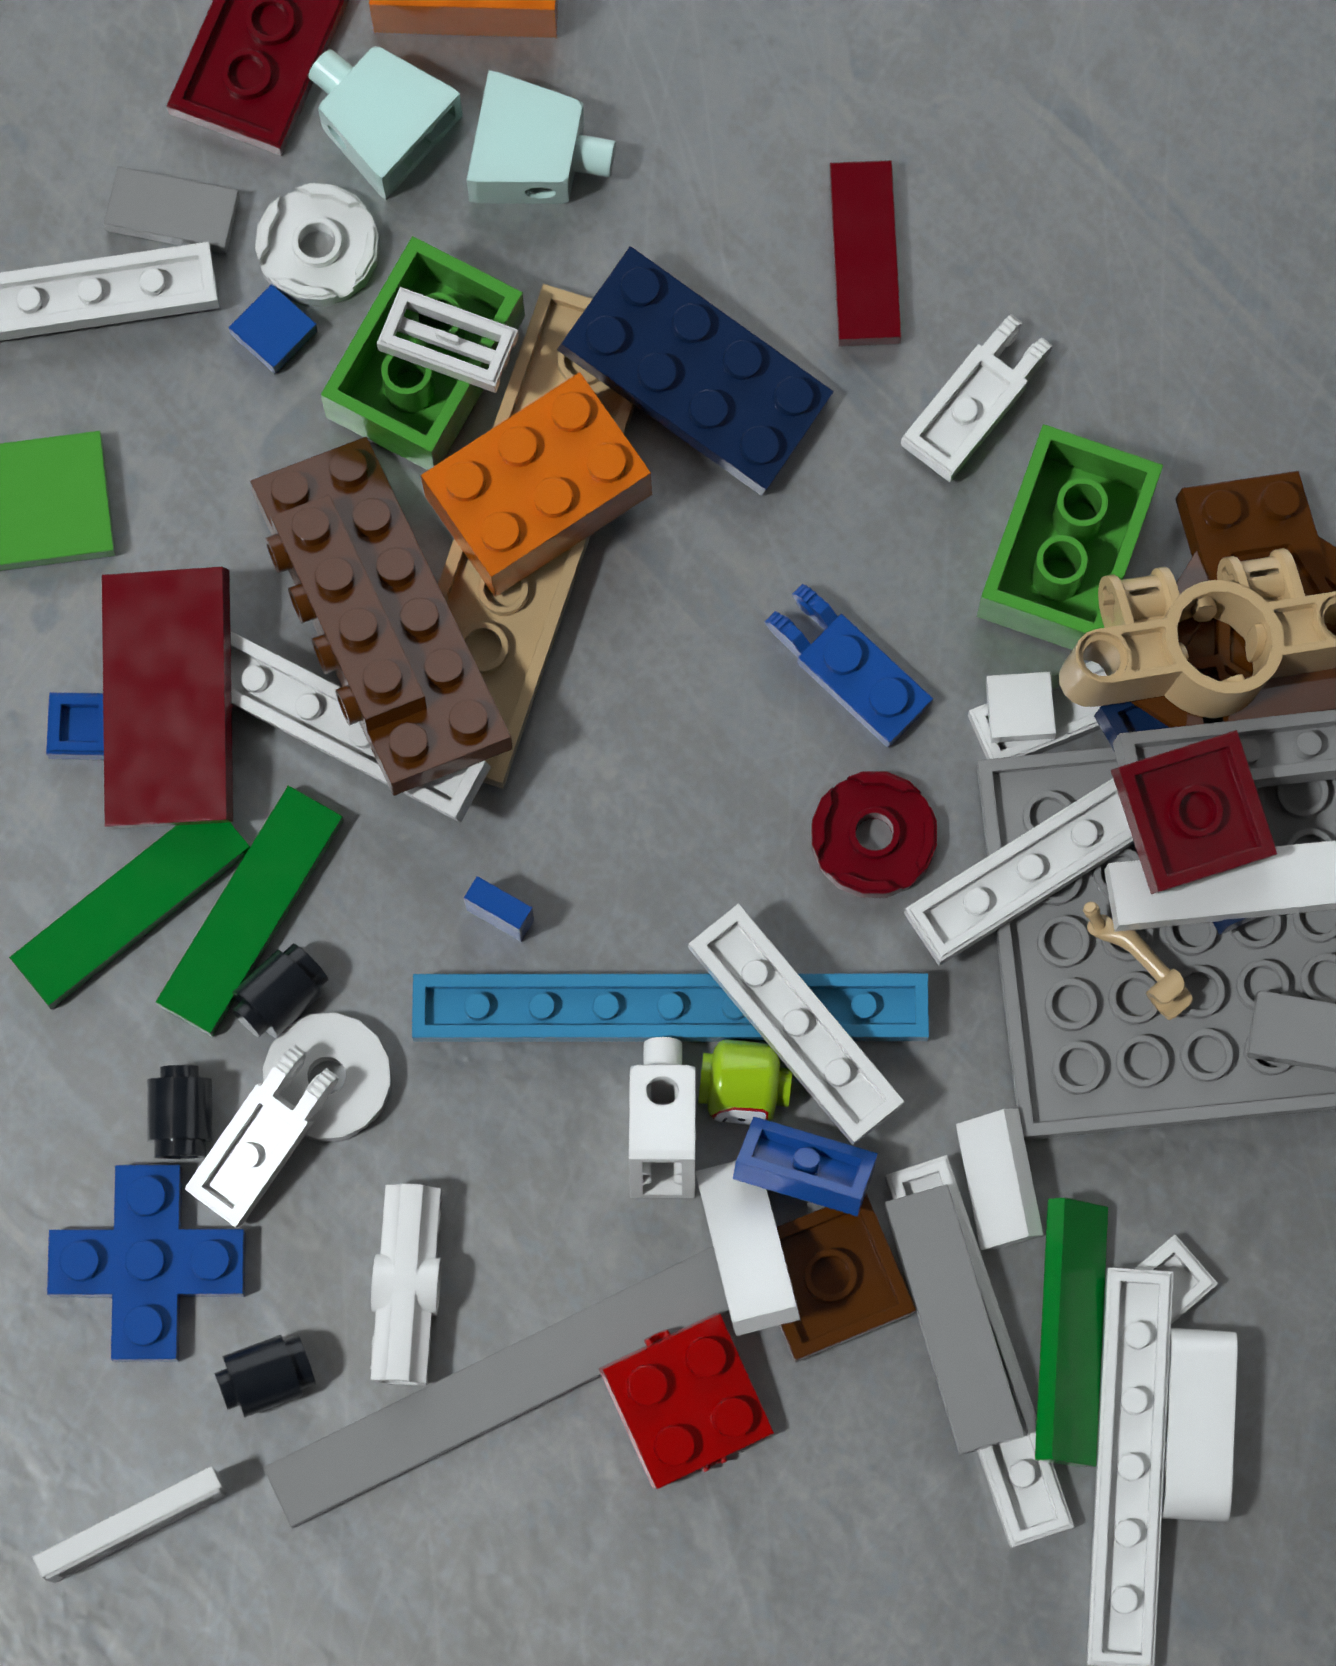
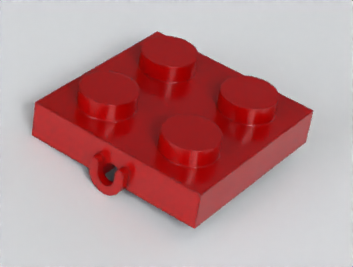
M714 1313L670 1334L668 1329L657 1332L644 1339L645 1347L598 1368L648 1480L654 1489H659L702 1468L703 1472H706L716 1464L727 1462V1455L774 1433L720 1313Z

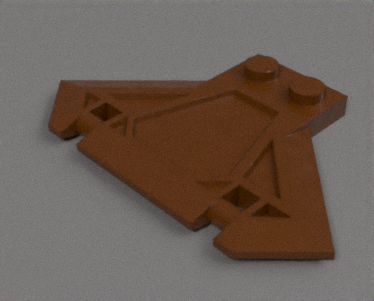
M1299 471L1185 487L1175 497L1192 556L1176 582L1180 594L1195 584L1217 580L1218 565L1224 557L1235 556L1240 561L1269 557L1273 550L1282 548L1287 549L1293 556L1305 596L1336 591V547L1317 534ZM1193 617L1178 622V642L1182 643L1188 651L1189 658L1187 661L1201 674L1218 681H1223L1243 674L1244 679L1252 677L1253 662L1247 661L1245 640L1229 624L1214 618L1210 621L1198 622ZM1325 623L1327 629L1333 635H1336V626ZM1336 667L1271 678L1247 707L1235 714L1222 718L1226 722L1336 709ZM1165 696L1129 701L1169 728L1204 724L1203 717L1190 714L1178 708Z

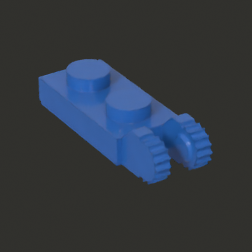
M801 584L792 593L793 598L796 600L798 607L819 624L824 631L810 644L804 634L788 617L776 611L765 621V625L798 658L797 664L889 748L932 705L933 698L842 613L837 616L822 597L818 596L807 585Z

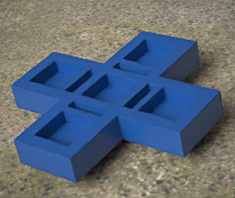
M115 1165L114 1230H49L47 1295L50 1298H112L111 1360L113 1362H179L180 1297H245L246 1232L244 1229H181L183 1169L180 1165Z

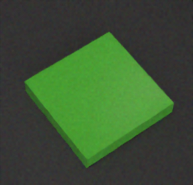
M100 431L0 443V571L116 556L103 438Z

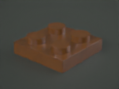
M867 1193L858 1217L824 1207L777 1227L800 1320L779 1325L794 1363L915 1314L916 1309Z

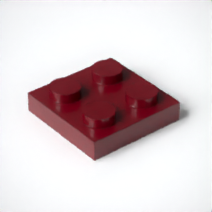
M1237 730L1111 770L1151 895L1277 854Z

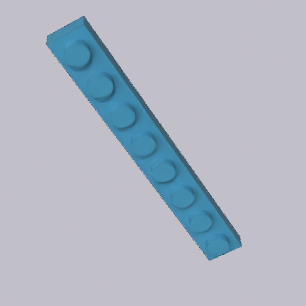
M928 973L798 974L854 1041H928ZM413 974V1042H644L655 1037H671L681 1042H720L725 1039L766 1042L710 974Z

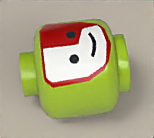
M725 1039L718 1042L713 1053L703 1052L698 1103L707 1104L709 1115L719 1122L750 1125L753 1117L771 1121L774 1117L776 1106L789 1107L792 1072L788 1068L780 1067L779 1056L766 1043Z

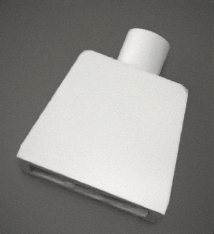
M655 1037L644 1041L643 1065L630 1067V1198H695V1067L682 1065V1042L675 1038Z

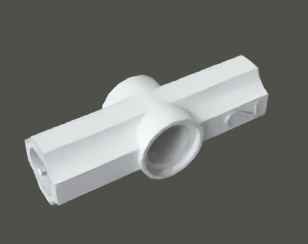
M403 1183L385 1186L380 1254H375L371 1289V1310L376 1312L370 1366L372 1382L405 1386L428 1385L432 1317L438 1315L441 1290L442 1261L441 1258L437 1257L443 1202L441 1199V1188Z

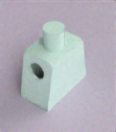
M375 46L371 48L354 67L335 51L329 49L315 61L308 75L310 80L328 94L318 108L322 128L376 192L385 200L463 116L459 92L381 47Z
M489 70L466 180L469 202L513 204L567 203L570 200L575 172L610 178L615 157L616 141L583 135L585 122L584 104L578 99L500 72Z

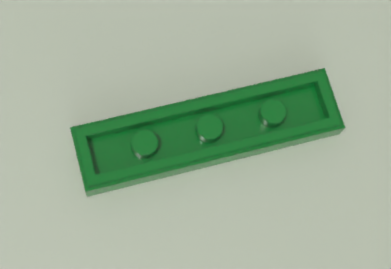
M287 786L157 998V1006L211 1037L214 1036L236 1000L233 991L253 972L343 824V816L291 786Z
M231 823L174 826L9 958L52 1010L244 858L250 846Z
M1066 1197L1048 1199L1035 1460L1075 1467H1096L1108 1207Z

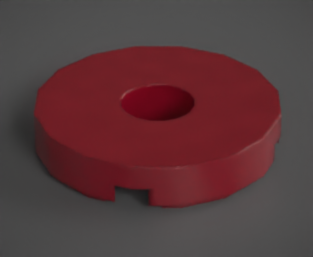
M862 771L847 777V780L839 782L821 797L812 818L811 849L820 871L838 889L860 898H888L910 889L927 872L937 847V819L931 806L921 795V791L909 780L889 772ZM868 819H879L890 827L892 841L888 846L880 850L866 849L856 838L855 832L857 827Z

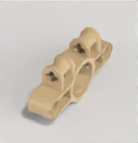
M1284 548L1273 550L1269 557L1240 561L1235 556L1224 557L1218 565L1217 580L1195 584L1181 594L1179 593L1174 575L1167 567L1155 568L1149 576L1120 580L1114 574L1106 575L1101 578L1098 588L1099 608L1104 628L1089 631L1079 639L1061 667L1059 683L1064 695L1073 703L1083 707H1097L1165 696L1175 706L1193 715L1207 718L1229 716L1247 707L1271 678L1336 667V635H1333L1325 625V623H1330L1336 626V591L1305 596L1293 556ZM1193 617L1198 622H1206L1214 618L1229 624L1245 640L1247 661L1253 662L1252 677L1244 679L1243 674L1223 681H1218L1201 674L1187 661L1189 658L1188 651L1182 643L1178 642V622ZM1084 660L1098 663L1104 669L1107 676H1099L1092 673L1086 667Z

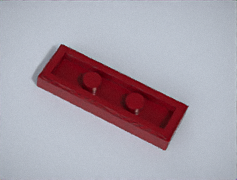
M892 160L830 163L838 347L900 344L901 322Z

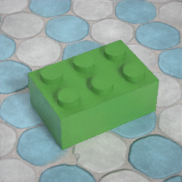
M412 236L322 391L321 399L326 418L362 437L367 436L368 440L429 470L444 460L484 389L378 350L377 341L399 288H405L518 329L524 320L525 309L523 292ZM406 309L403 316L496 350L499 343ZM398 331L395 335L396 337L487 370L489 368V365Z
M1043 424L982 592L977 617L1073 650L1085 633L1104 628L1098 601L1100 580L1106 575L1113 574L1118 576L1120 580L1124 579L1163 465Z

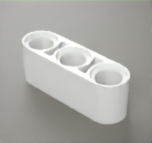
M1171 1328L1161 1518L1228 1522L1232 1500L1238 1347L1236 1332Z

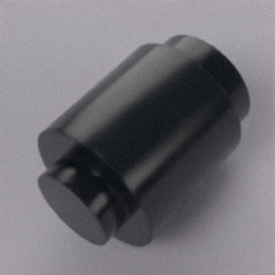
M293 943L284 952L276 950L233 991V995L239 1004L232 1011L237 1019L256 1037L259 1038L267 1032L274 1038H278L321 997L319 989L328 981V977L307 952Z
M161 1066L160 1077L147 1080V1142L154 1143V1158H205L206 1142L212 1141V1079L199 1077V1066Z
M278 1335L222 1356L226 1369L214 1373L227 1410L240 1406L244 1418L302 1397V1389L316 1384L299 1335L283 1340L282 1335Z

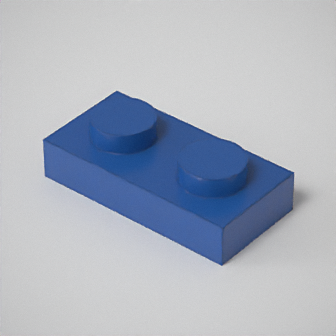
M753 1117L735 1163L733 1179L858 1217L875 1169L878 1153Z

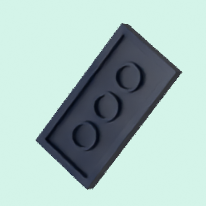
M629 246L557 349V351L760 495L770 486L834 392L631 246Z

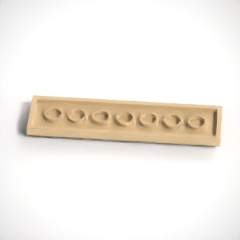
M546 284L542 285L493 428L580 372L623 434H626L635 405L557 351L562 341L591 302V298ZM590 536L496 597L491 593L455 539L452 542L438 586L512 739V750L484 760L491 766L483 781L484 783L504 789Z

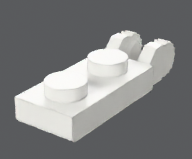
M1012 314L1005 318L983 346L978 344L901 439V446L949 482L952 481L1025 391L1028 381L1036 373L1053 348L1051 343L1041 337V339L1039 338L1036 343H1033L1027 349L1023 358L1014 369H1011L999 360L998 357L1018 336L1022 322Z
M295 1044L283 1054L264 1083L256 1084L185 1188V1190L234 1227L242 1226L314 1123V1120L311 1118L323 1106L339 1081V1077L326 1068L322 1073L314 1077L296 1107L279 1094L299 1073L307 1057V1053Z

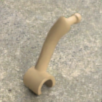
M1088 902L1084 905L1083 912L1090 920L1087 925L1088 932L1098 939L1127 950L1156 980L1157 983L1146 992V995L1153 1006L1166 1019L1171 1020L1177 1017L1193 1002V997L1185 987V981L1180 972L1176 969H1169L1136 930L1115 932L1113 919L1106 915H1101L1097 903Z

